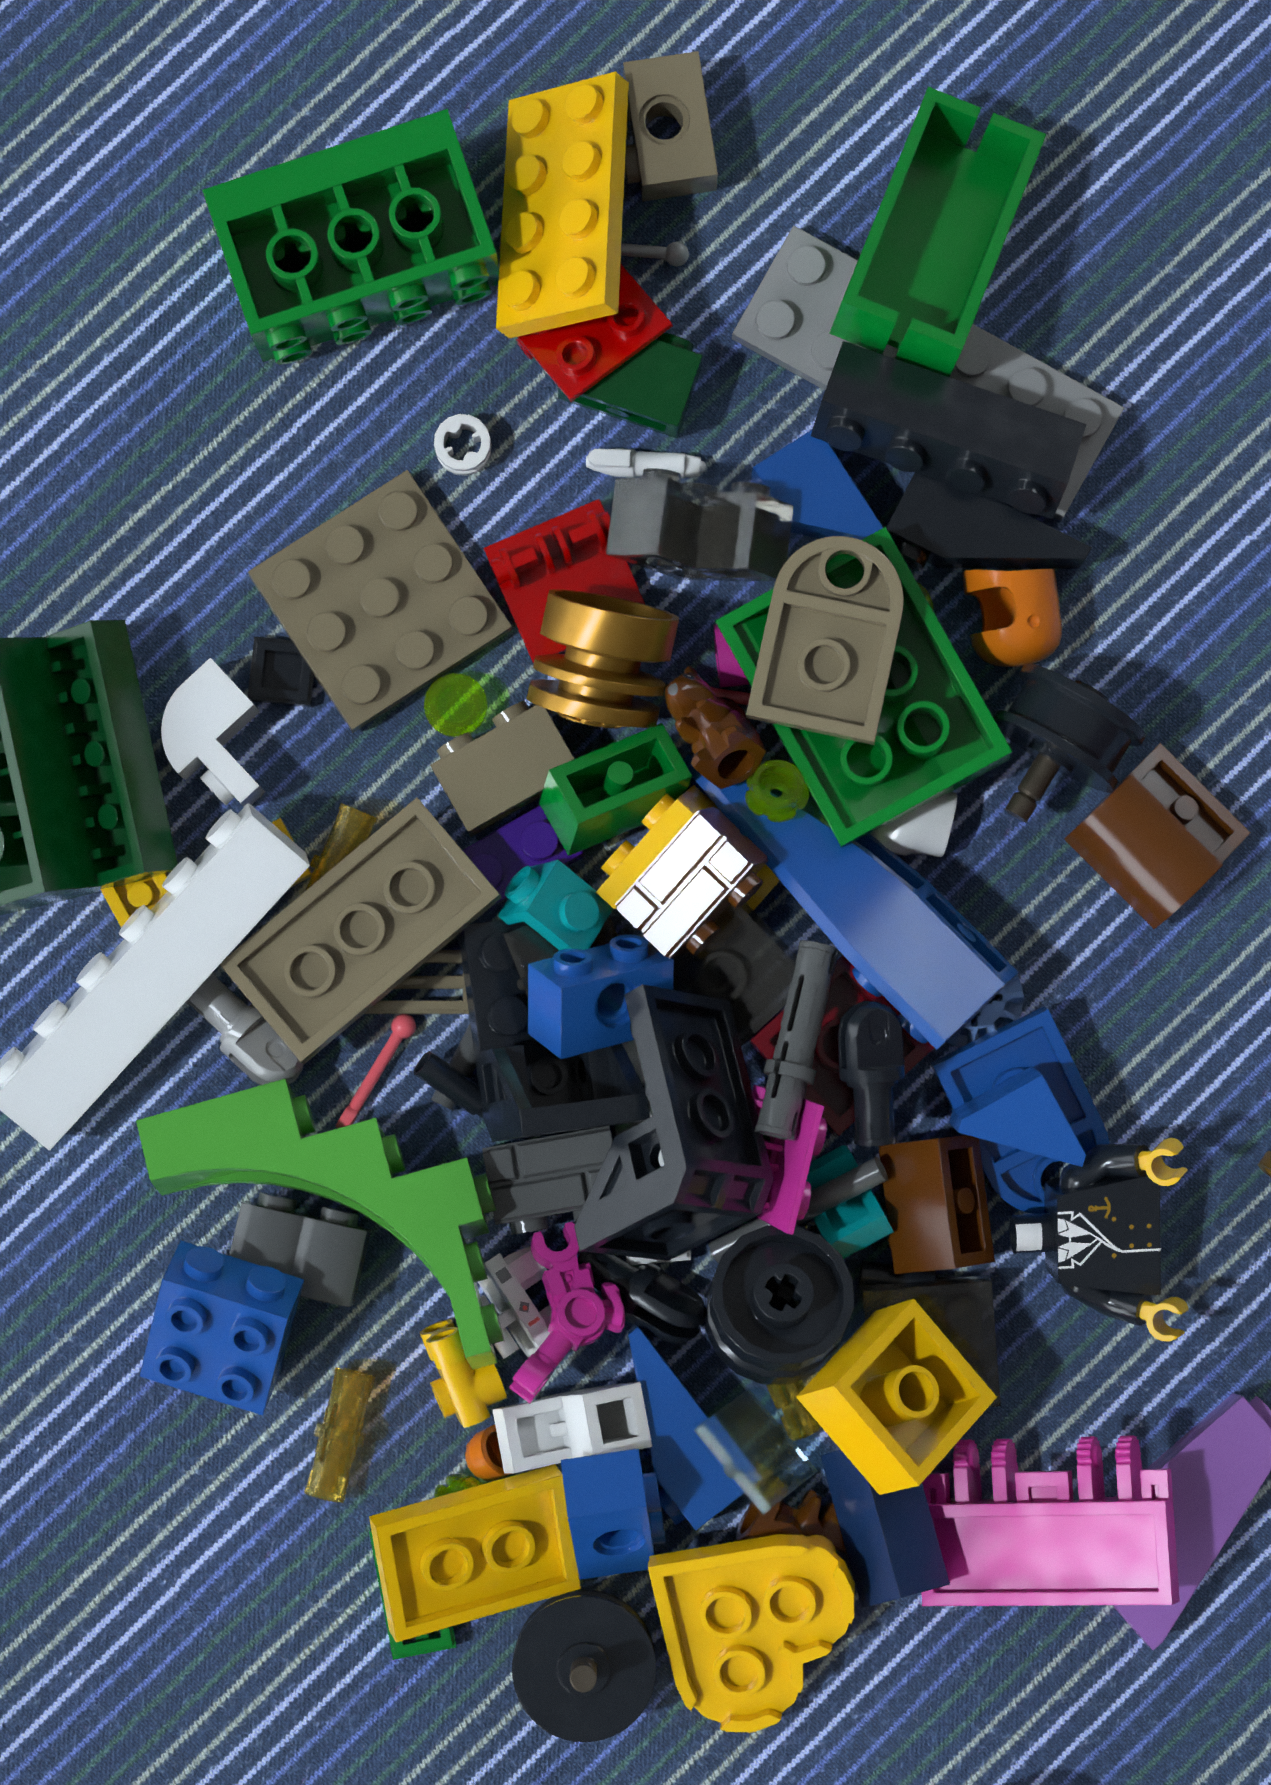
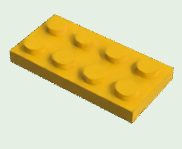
M616 71L509 100L496 329L508 338L618 314L629 82Z

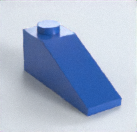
M635 1326L628 1332L636 1379L637 1382L641 1383L652 1442L650 1451L654 1472H656L657 1481L662 1486L658 1490L660 1505L676 1525L687 1519L696 1531L753 1487L757 1480L640 1327Z

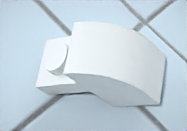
M211 658L185 680L168 701L162 718V743L170 764L184 780H187L197 769L205 764L209 770L200 779L225 805L236 798L245 807L247 803L252 805L265 791L223 745L260 711Z
M640 1382L580 1389L544 1396L541 1399L533 1400L530 1404L524 1402L492 1409L504 1474L561 1463V1460L652 1447Z

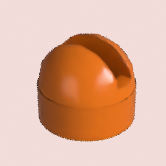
M492 1425L476 1433L466 1445L465 1459L468 1469L476 1477L485 1481L499 1480L512 1474H504L496 1426Z

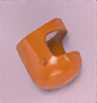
M974 569L966 570L962 573L964 594L977 598L981 608L982 631L970 635L972 647L983 661L994 666L1019 667L1027 663L1034 664L1042 661L1055 652L1062 637V621L1054 569L1019 571Z

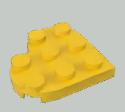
M776 1534L649 1556L648 1571L675 1685L685 1706L690 1711H692L693 1707L696 1708L705 1718L721 1723L720 1729L726 1732L753 1733L777 1724L782 1719V1713L795 1702L798 1693H801L803 1689L804 1663L828 1655L832 1651V1644L846 1633L849 1623L852 1624L854 1619L855 1582L845 1561L836 1553L833 1543L821 1535L807 1537L805 1535Z

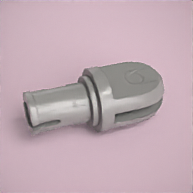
M214 972L185 1002L187 1005H191L222 1034L220 1037V1051L252 1081L259 1085H264L286 1079L288 1084H291L300 1075L304 1064L298 1060L253 1004L247 1006L216 977Z

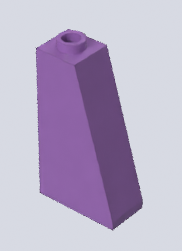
M1232 1393L1147 1468H1171L1180 1602L1173 1605H1113V1607L1153 1651L1164 1642L1271 1471V1410L1257 1396L1248 1402L1243 1396Z

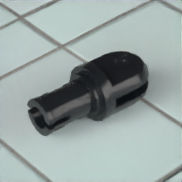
M862 1001L849 1007L840 1019L838 1029L839 1075L841 1081L846 1082L848 1087L853 1088L854 1144L860 1146H885L894 1144L897 1141L894 1126L893 1086L898 1085L899 1080L905 1077L903 1028L899 1016L887 1005L874 1001Z
M580 1252L577 1257L578 1264L590 1263L595 1281L594 1288L601 1291V1285L605 1282L613 1283L618 1287L625 1309V1321L635 1324L656 1338L669 1343H685L698 1335L700 1325L703 1324L705 1319L706 1307L702 1298L692 1288L663 1272L662 1268L652 1262L647 1266L641 1265L637 1268L615 1255Z

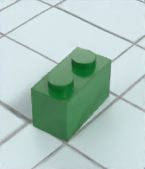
M660 723L656 727L648 728L549 769L539 804L567 855L570 856L643 825L641 821L665 794L670 795L676 801L687 791L692 775L664 725Z

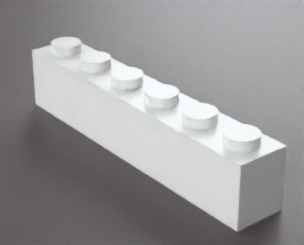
M247 803L238 814L230 809L217 820L206 835L205 839L211 843L195 862L188 857L184 858L170 872L162 884V887L167 890L165 895L151 910L147 906L142 905L128 918L119 931V935L124 940L108 957L99 952L87 963L76 978V982L81 987L65 1005L57 999L48 1006L33 1026V1030L38 1034L21 1052L16 1047H13L0 1059V1111L49 1151L310 866L306 852L250 803Z

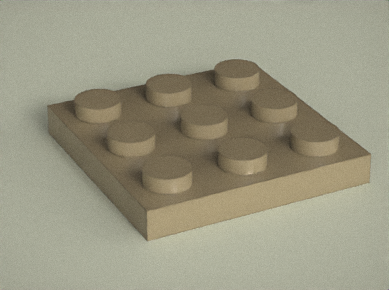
M408 470L248 571L250 579L299 650L301 656L352 733L512 630L511 624Z

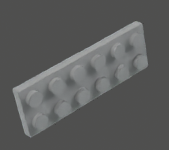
M793 225L734 329L732 340L819 388L826 390L842 342L851 343L831 335L829 332L858 260ZM972 324L950 378L1087 424L1068 485L1054 515L1056 519L1061 521L1125 407ZM886 345L883 355L895 358L898 349Z

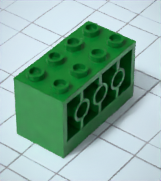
M448 109L202 190L249 332L263 362L275 359L278 365L296 362L312 353L311 346L335 339L337 345L353 343L369 336L372 333L371 326L395 319L397 325L413 323L429 316L432 313L431 306L455 299L457 305L473 303L489 296L492 293L490 287L498 284L499 267L497 253ZM418 226L427 227L425 230L420 232L410 231L412 228ZM357 246L366 247L360 252L351 253L350 251ZM305 266L299 272L290 273V270L294 267Z

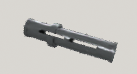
M800 940L795 970L788 991L773 1059L766 1060L763 1073L769 1076L762 1109H760L758 1122L755 1127V1132L789 1141L796 1140L799 1116L807 1086L814 1085L817 1072L812 1069L814 1053L825 1014L832 976L840 951L833 946L806 940Z

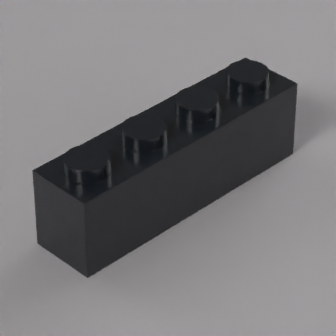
M843 341L824 392L811 437L828 442L839 450L854 451L884 461L898 470L916 472L948 483L959 491L977 493L1009 504L1020 512L1038 514L1053 519L1068 485L1087 424Z

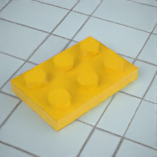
M556 1464L369 1516L388 1627L396 1643L581 1589L567 1516L563 1476Z

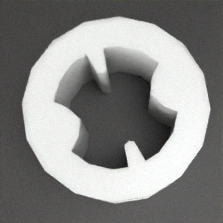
M457 414L448 417L439 425L435 433L434 447L438 461L447 471L455 475L464 476L477 473L487 464L491 456V439L488 429L481 420L471 415ZM462 429L474 432L472 434L473 443L481 442L478 453L473 451L467 452L464 460L452 458L454 455L453 448L451 446L445 448L448 437L459 438Z

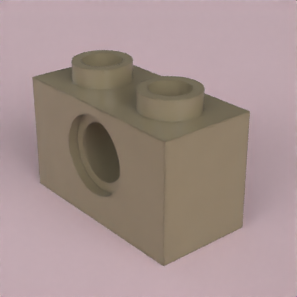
M699 51L623 62V78L629 82L627 121H630L633 139L632 145H626L625 172L627 183L639 182L642 202L716 191L718 172ZM667 116L676 120L681 126V130L675 137L662 140L652 136L646 127L653 119Z

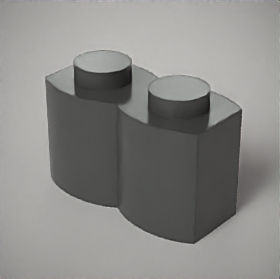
M265 1192L259 1193L257 1203L250 1201L241 1202L229 1256L260 1266L272 1267L282 1273L304 1279L301 1297L351 1307L355 1304L371 1235V1229L357 1226L359 1214L322 1206L320 1217L295 1212L297 1200Z

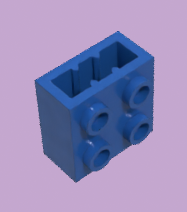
M180 1240L162 1278L140 1377L263 1416L280 1375L304 1279L282 1273L272 1267L260 1266L219 1253L209 1247L197 1246Z

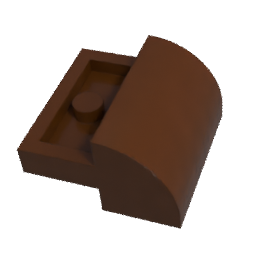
M1159 743L1116 786L1112 793H1109L1093 808L1064 840L1155 929L1189 900L1223 866L1222 863L1251 832Z

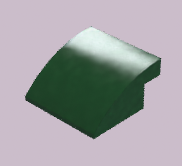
M90 620L46 637L0 638V915L101 891L100 889L118 887L171 872L178 865L125 620Z

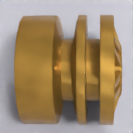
M564 589L549 590L540 634L567 647L565 654L536 655L533 668L559 680H531L527 700L537 706L554 711L563 718L591 726L614 729L621 727H656L660 707L649 701L634 697V695L663 696L665 682L649 673L640 671L641 662L654 663L671 660L679 617L652 606L606 595Z

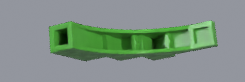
M286 1079L136 1120L150 1182L162 1196L208 1185L233 1183L276 1185L306 1191L336 1201L363 1214L392 1233L423 1262L449 1296L465 1357L472 1370L498 1363L493 1344L504 1341L499 1317L494 1303L482 1305L476 1283L488 1279L478 1242L466 1244L465 1241L490 1233L485 1214L496 1211L487 1174L475 1176L467 1157L395 1177L396 1173L406 1171L396 1134L385 1136L377 1119L373 1118L306 1137L305 1134L316 1132L306 1095L295 1097Z

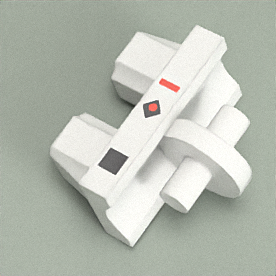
M531 1246L511 1253L505 1258L499 1253L485 1262L488 1279L478 1282L490 1302L494 1303L499 1314L498 1317L504 1341L495 1343L494 1346L503 1359L519 1349L506 1327L527 1358L537 1351L550 1334L547 1331L551 1323L552 1310L550 1305L538 1312L525 1292L526 1289L540 1281L543 1272L547 1270V1268L539 1265L533 1258ZM485 1295L480 1297L483 1306L490 1304Z

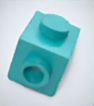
M555 860L539 865L525 866L517 872L506 887L505 896L508 900L498 917L508 925L525 922L559 951L564 949L585 950L590 948L613 908L583 879L561 861Z
M843 1145L812 1161L806 1181L810 1183L812 1190L858 1165L849 1148ZM871 1189L813 1218L823 1238L842 1255L843 1259L894 1232Z

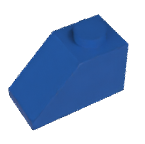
M812 430L758 463L752 469L751 480L755 486L750 488L748 493L753 503L767 522L777 518L784 531L819 539L831 536H845L862 540L883 528L828 442L811 437Z

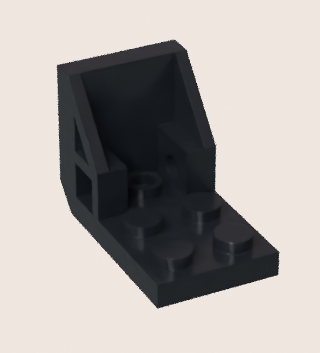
M503 920L474 923L458 934L478 1085L482 1099V1114L492 1142L615 1126L650 1118L645 1089L622 1043L560 1059L528 1034V963L552 958L559 951L555 946L525 922L511 925L506 924Z
M642 984L626 993L624 997L631 1022L630 1030L636 1043L645 1081V1093L650 1102L653 1116L615 1136L574 1228L579 1251L669 1261L760 1215L774 1178L763 1134L755 1132L759 1117L730 1001ZM660 1150L664 1161V1166L662 1167L658 1160Z

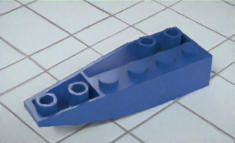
M693 752L683 759L692 775L691 785H695L712 800L721 812L740 829V833L747 836L767 856L769 861L766 865L842 955L854 966L852 973L858 983L876 997L883 995L901 1013L899 1015L901 1025L917 1041L921 1043L929 1042L936 1050L939 1049L964 1028L1019 973L929 881L895 853L886 848L875 837L867 834L840 847L814 798L759 768L751 777L743 782L721 790L692 766Z

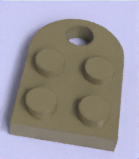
M831 536L817 539L802 546L785 562L774 585L746 718L874 745L900 628L904 598L901 581L894 566L877 548L856 538ZM841 554H849L856 557L864 568V575L861 581L854 587L847 589L834 586L828 580L825 573L828 562Z

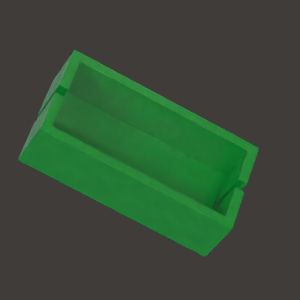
M928 86L829 334L883 354L886 345H890L898 349L895 359L950 377L965 345L1046 134L993 113L977 151L967 149L965 146L981 107Z

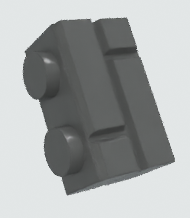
M610 1126L482 1148L486 1174L496 1211H493L495 1224L509 1223L511 1235L549 1228L547 1216L573 1211L574 1222L576 1223L612 1145Z

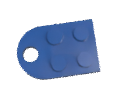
M1045 1006L930 1063L952 1110L1032 1066L1045 1078L1084 1152L1086 1153L1099 1144H1109L1105 1125L1049 1009ZM979 1138L983 1173L995 1192L1008 1204L1021 1211L1031 1214L1045 1213L1041 1176L1049 1164L1058 1160Z

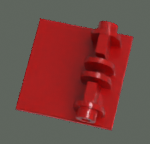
M620 263L618 314L519 336L516 342L530 360L535 358L570 402H572L673 327V325Z
M600 499L483 548L533 664L536 655L558 654L565 651L567 647L540 634L549 590L582 591L625 599L645 605L615 536L617 533L608 512H605Z

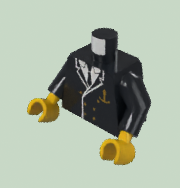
M1168 1138L1160 1142L1153 1151H1150L1144 1144L1096 1145L1085 1153L1086 1156L1082 1167L1068 1164L1063 1168L1060 1177L1045 1182V1213L1011 1215L1009 1234L1013 1253L1045 1252L1046 1269L1054 1280L1061 1284L1065 1294L1105 1316L1142 1326L1147 1322L1149 1332L1160 1341L1170 1342L1177 1339L1185 1332L1181 1329L1169 1327L1163 1319L1164 1310H1169L1172 1313L1184 1314L1189 1311L1187 1303L1179 1297H1170L1155 1304L1150 1295H1161L1160 1185H1174L1188 1171L1184 1167L1170 1168L1163 1162L1162 1155L1174 1156L1179 1154L1184 1148L1183 1144L1178 1139Z

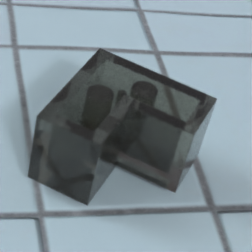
M658 468L643 469L642 478H616L606 555L679 580L776 581L781 568L787 561L794 505L770 497V487L750 482L732 483L731 492H718L717 487L708 484L680 483V473Z

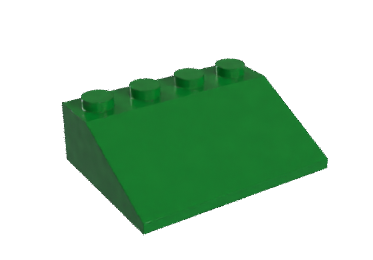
M886 527L862 539V541L877 548L892 563L901 581L904 597L900 628L874 745L772 723L840 847L956 790L1005 763L1012 754L1011 748ZM841 554L828 562L825 573L828 580L834 586L847 589L854 587L861 581L864 575V568L856 557L849 554ZM773 589L715 620L751 687Z

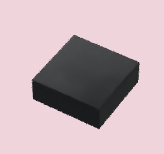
M254 636L248 688L249 700L253 702L312 707L315 676L292 640Z

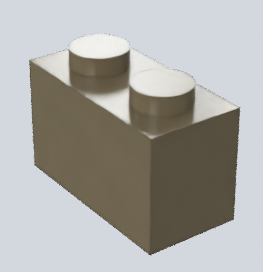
M521 701L500 712L492 719L496 726L493 730L475 740L470 732L464 733L437 749L441 759L430 766L470 837L541 798L548 770L574 759L546 708L535 705L529 709L527 703Z

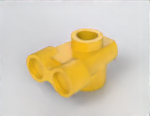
M451 1319L436 1322L420 1332L431 1361H434L441 1377L430 1382V1385L444 1418L456 1414L458 1421L464 1428L488 1419L490 1413L487 1407L507 1399L503 1383L495 1365L492 1364L472 1370L465 1357L458 1327H455Z

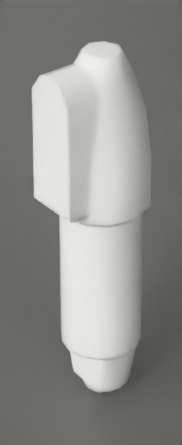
M616 448L594 449L586 456L587 468L614 477L634 478L635 476L684 479L700 476V473H703L707 468L706 463L701 461V457L685 453L636 451L635 449Z

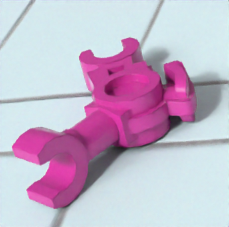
M568 1222L564 1225L563 1236L567 1243V1248L562 1251L556 1252L549 1249L545 1244L541 1231L534 1233L531 1240L533 1258L539 1265L549 1269L543 1272L542 1281L552 1311L551 1323L547 1330L550 1334L537 1351L523 1363L512 1379L514 1381L509 1387L529 1404L547 1383L556 1367L570 1349L576 1352L580 1346L594 1343L602 1336L604 1329L621 1333L625 1326V1309L618 1287L610 1282L603 1283L601 1285V1299L595 1294L593 1286L595 1281L590 1263L578 1264L577 1254L579 1246L573 1222Z

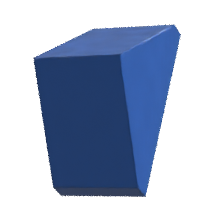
M1032 1066L952 1110L949 1123L958 1133L1076 1166H1083L1086 1154L1045 1078Z

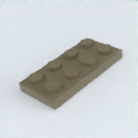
M416 797L227 956L220 966L298 1060L305 1064L502 897Z

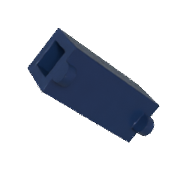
M841 1449L821 1455L861 1607L865 1608L950 1585L923 1484L879 1495Z

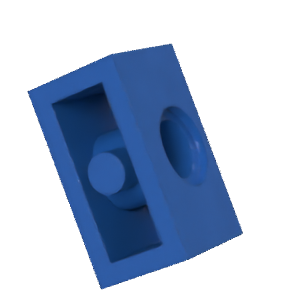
M620 935L612 938L609 944L585 950L564 949L556 952L552 958L528 963V1034L560 1059L634 1040L630 1030L631 1022L624 995L642 984L673 990L674 960L663 956L647 939L641 936Z
M639 1449L561 1460L567 1516L579 1579L648 1570L649 1556L655 1555L653 1544L666 1542L656 1472H642Z

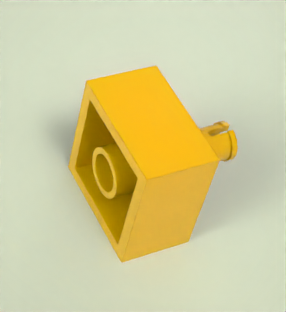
M911 1299L874 1311L796 1398L876 1492L882 1495L919 1486L997 1396L916 1300Z

